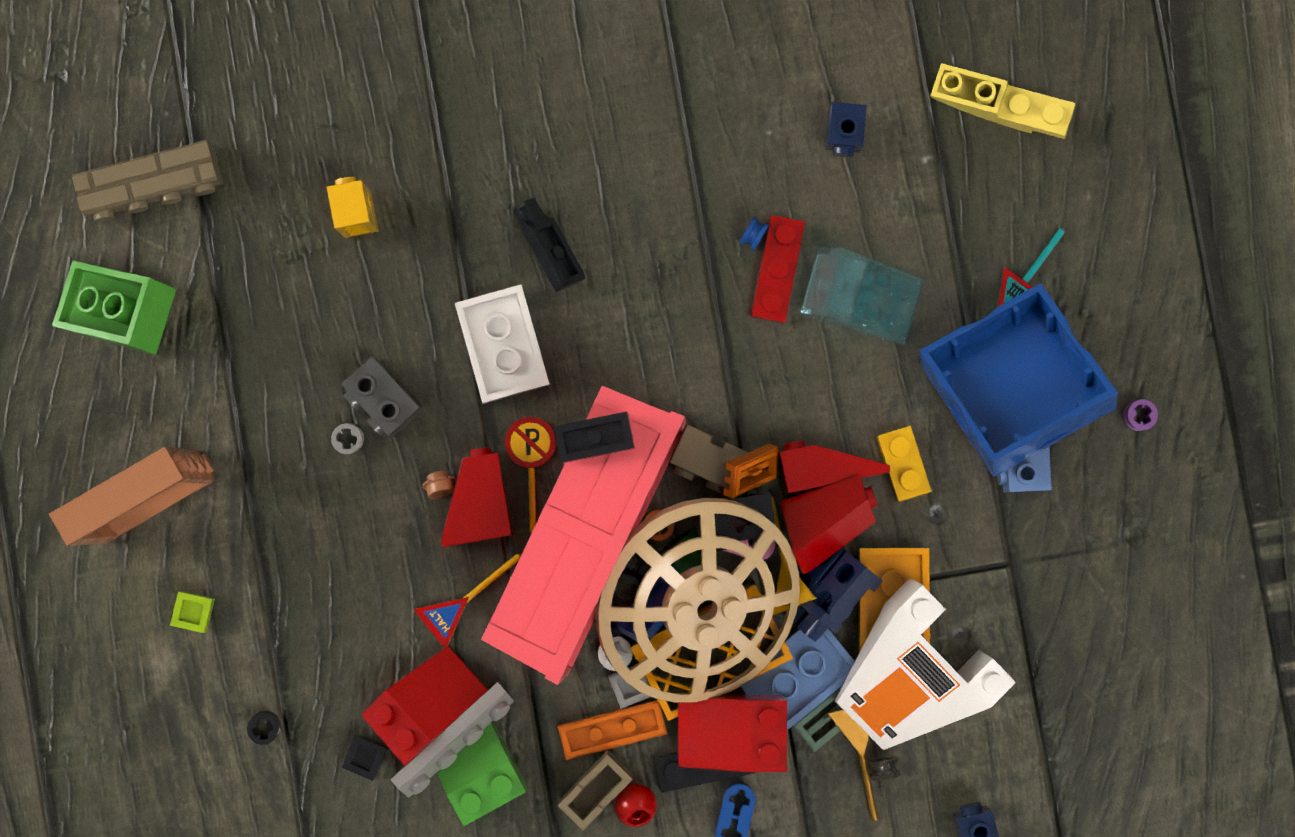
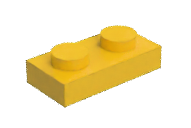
M911 426L876 436L884 463L890 465L891 472L888 473L896 501L900 502L932 492Z

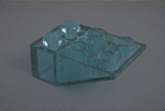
M819 247L800 313L828 324L906 345L924 279L843 248Z

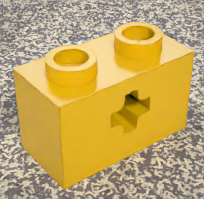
M344 177L335 180V185L327 186L334 228L343 237L348 238L379 232L372 193L362 180L356 181V177Z

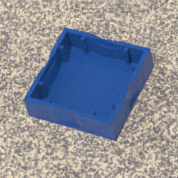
M1041 283L998 306L985 318L973 324L962 326L919 350L921 368L993 477L1116 409L1118 392L1092 355L1075 339L1068 321Z

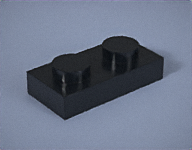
M627 411L554 426L561 463L635 449Z

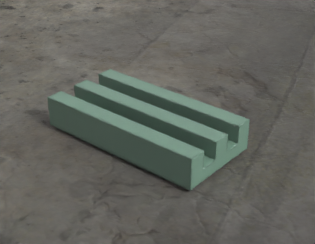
M842 686L793 725L814 752L841 731L834 724L815 741L811 737L831 720L828 712L841 710L842 708L838 704L835 705L806 730L803 725L834 701Z

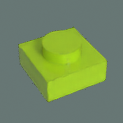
M178 591L170 626L207 633L215 598Z

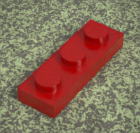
M771 215L751 317L785 324L805 222Z

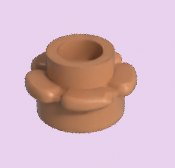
M437 471L427 476V481L422 484V488L427 491L429 499L444 498L454 493L455 487L453 482L456 481V478L451 475L448 476L446 471Z

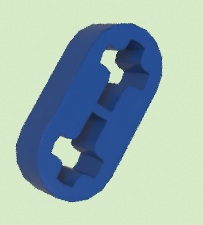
M735 782L726 788L716 823V837H726L721 831L722 829H729L732 818L737 819L736 830L741 833L740 837H747L755 806V795L748 784ZM738 790H744V795L749 801L740 805L739 814L734 813L735 804L732 799H729L730 795H737Z

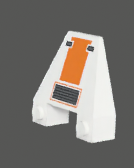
M911 578L885 602L835 700L883 750L991 708L1016 683L993 658L980 650L956 672L921 635L946 609L923 585Z

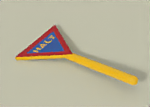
M514 555L463 598L413 610L440 644L446 648L466 604L516 564L521 555Z

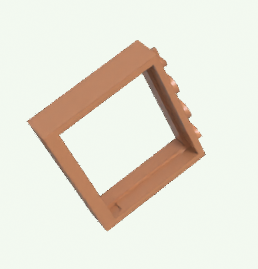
M163 447L49 513V516L66 546L109 543L214 482L215 479L211 473L214 469L210 464L211 460L205 453L200 454L197 450Z

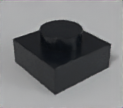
M355 734L341 768L374 781L389 747L360 734Z

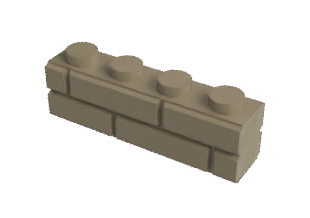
M208 140L72 175L80 212L89 219L93 218L94 222L114 219L115 212L126 209L128 213L143 212L149 209V203L161 201L162 205L177 203L182 200L181 195L194 192L195 196L208 195L215 192L214 186L223 184L215 148Z

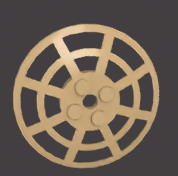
M700 498L683 501L664 508L644 520L630 532L595 606L596 631L601 648L609 663L628 684L641 693L653 698L676 703L698 702L731 692L751 680L768 665L780 650L791 630L797 613L800 595L799 571L796 558L787 539L777 526L757 510L740 502L723 498ZM714 514L742 517L757 524L763 529V532L752 548L735 538L716 536ZM700 515L701 537L682 542L662 556L646 542L655 533L670 524L691 516ZM774 540L781 548L790 571L791 588L775 592L772 574L766 562L762 559ZM716 548L733 550L745 558L731 573L727 569L716 565ZM701 550L702 565L692 567L682 574H679L671 566L672 563L686 554ZM637 553L651 568L647 571L638 587L633 607L611 606L618 579L628 561ZM756 567L762 578L765 595L747 598L742 583ZM661 576L670 585L663 598L662 606L646 607L650 591ZM711 600L712 607L710 611L704 615H698L699 605L704 601ZM789 604L790 608L785 614L781 628L771 645L763 653L756 646L762 640L769 627L774 607ZM763 610L759 626L749 640L739 629L747 613ZM611 621L633 622L636 640L647 657L631 669H628L616 650L611 633ZM663 621L671 637L655 650L648 638L645 622ZM730 641L739 650L728 659L710 666L712 649ZM681 646L697 650L695 668L679 666L666 659ZM745 657L754 663L732 680L705 690L708 676L730 669ZM656 667L675 676L693 678L690 693L664 692L647 685L640 679Z

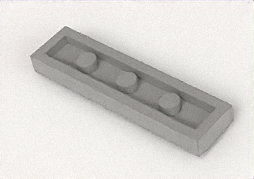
M497 682L400 770L391 781L408 798L413 794H419L429 785L430 778L440 769L444 770L454 763L457 753L466 745L469 746L477 742L483 735V730L492 721H498L508 713L510 705L514 700Z

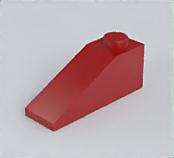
M804 440L784 444L785 451L778 454L785 493L830 485L857 475L865 478L891 472L890 465L816 445L805 446Z

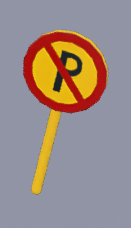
M526 417L517 420L510 426L505 437V448L508 456L514 463L528 468L530 532L532 533L536 526L535 467L542 466L550 460L555 452L556 438L554 431L548 423L540 418Z

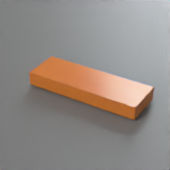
M658 700L558 725L566 760L667 734Z

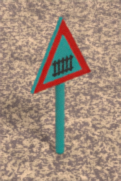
M1063 228L1057 231L1023 279L1006 267L1003 268L997 307L1032 288L1028 282L1064 235L1065 230Z

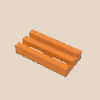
M769 443L726 462L725 469L731 471V473L725 475L724 482L730 484V486L724 488L723 495L733 499L776 479L779 447Z

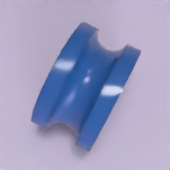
M754 216L739 243L742 245L748 243L751 246V250L755 251L770 224H760L758 217Z

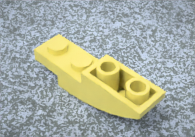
M943 63L940 65L930 95L933 99L977 117L1027 133L1036 131L1062 139L1066 137L1076 107V103L1010 86L1006 80Z

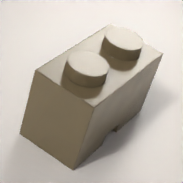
M687 424L670 461V464L676 466L673 472L691 481L695 475L707 480L706 488L723 495L724 488L730 486V484L724 482L725 475L731 473V471L725 469L726 462L748 452L727 442L723 444L722 448L710 443L712 435Z
M607 750L559 799L558 807L584 830L611 800L633 780V773L610 750Z

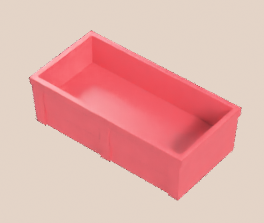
M604 386L601 387L587 419L627 411L635 449L565 463L481 638L484 642L546 675L545 679L556 685L569 675L594 623L595 606L630 532L640 525L687 426L686 418L681 414L673 411L670 413Z

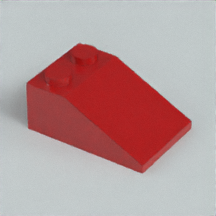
M447 646L385 690L361 716L403 765L406 766L488 691V688L451 647Z
M721 695L698 702H679L678 767L741 772H787L786 698L783 695Z

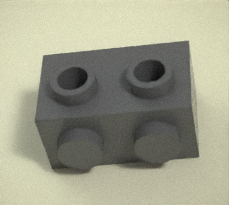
M373 356L341 384L347 390L343 395L345 399L356 410L362 407L371 416L367 422L380 436L386 433L388 436L393 437L423 410L379 360Z

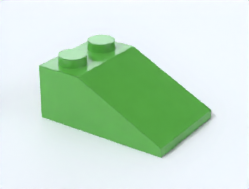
M72 260L52 326L156 355L176 289L149 277Z
M493 721L483 730V735L477 742L469 746L466 745L456 754L457 758L452 765L437 772L446 795L463 826L522 795L528 788L527 782Z

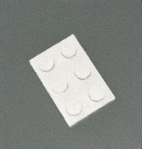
M522 285L455 303L483 404L550 385Z

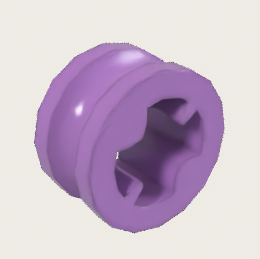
M1145 399L1132 401L1123 410V421L1131 430H1147L1157 422L1158 411L1151 401ZM1136 406L1138 410L1145 408L1147 411L1144 415L1146 420L1144 424L1143 421L1136 422L1134 420L1137 414L1135 411Z

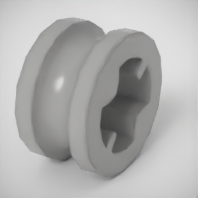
M344 423L334 429L331 442L334 449L339 453L352 454L362 447L364 433L356 424ZM344 429H351V435L357 436L356 444H350L352 448H344V442L339 441V434H345Z

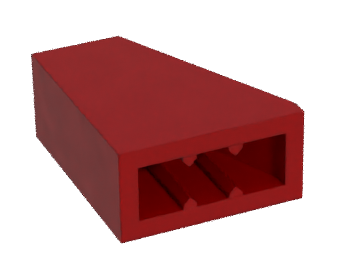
M491 447L470 450L471 457L462 459L441 538L442 547L514 535L500 453H492Z
M860 475L780 501L793 554L802 573L805 574L812 571L876 522L872 508L878 506L874 491L872 486L865 488Z

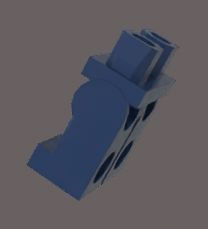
M843 548L839 549L808 573L803 574L800 567H798L799 577L817 599L800 604L797 607L793 623L795 624L807 610L809 613L798 625V629L816 642L828 628L837 633L843 626L840 623L850 616L854 605L869 588L875 591L883 580Z

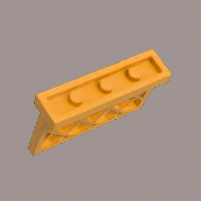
M755 582L744 587L747 598L762 596ZM712 603L697 610V614L704 615L708 613ZM772 617L769 627L774 636L767 633L763 636L770 640H774L779 631ZM741 626L739 629L752 634L756 631L745 626ZM666 627L658 630L650 640L653 648L656 650L671 635ZM762 640L756 646L757 648H760ZM637 641L631 644L630 649L638 662L647 657L642 652ZM785 641L781 646L783 655L770 661L752 679L793 659ZM732 643L730 647L724 645L717 647L728 652L726 659L731 657L732 653L736 654L739 651L734 649ZM682 646L676 651L675 655L672 654L669 659L673 660L672 663L674 664L678 661L695 667L696 662L679 657ZM652 671L645 675L650 686L661 690L657 682L660 681L666 683L664 692H667L669 685L687 690L690 693L691 686L671 680L672 674L670 673L668 678L655 675ZM726 671L718 673L720 677L717 686L722 684L724 677L733 679L737 675ZM657 699L668 721L678 717V708L671 710L667 701Z

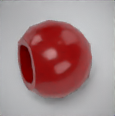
M630 783L614 798V813L618 820L627 826L640 827L648 824L657 811L656 796L644 784Z

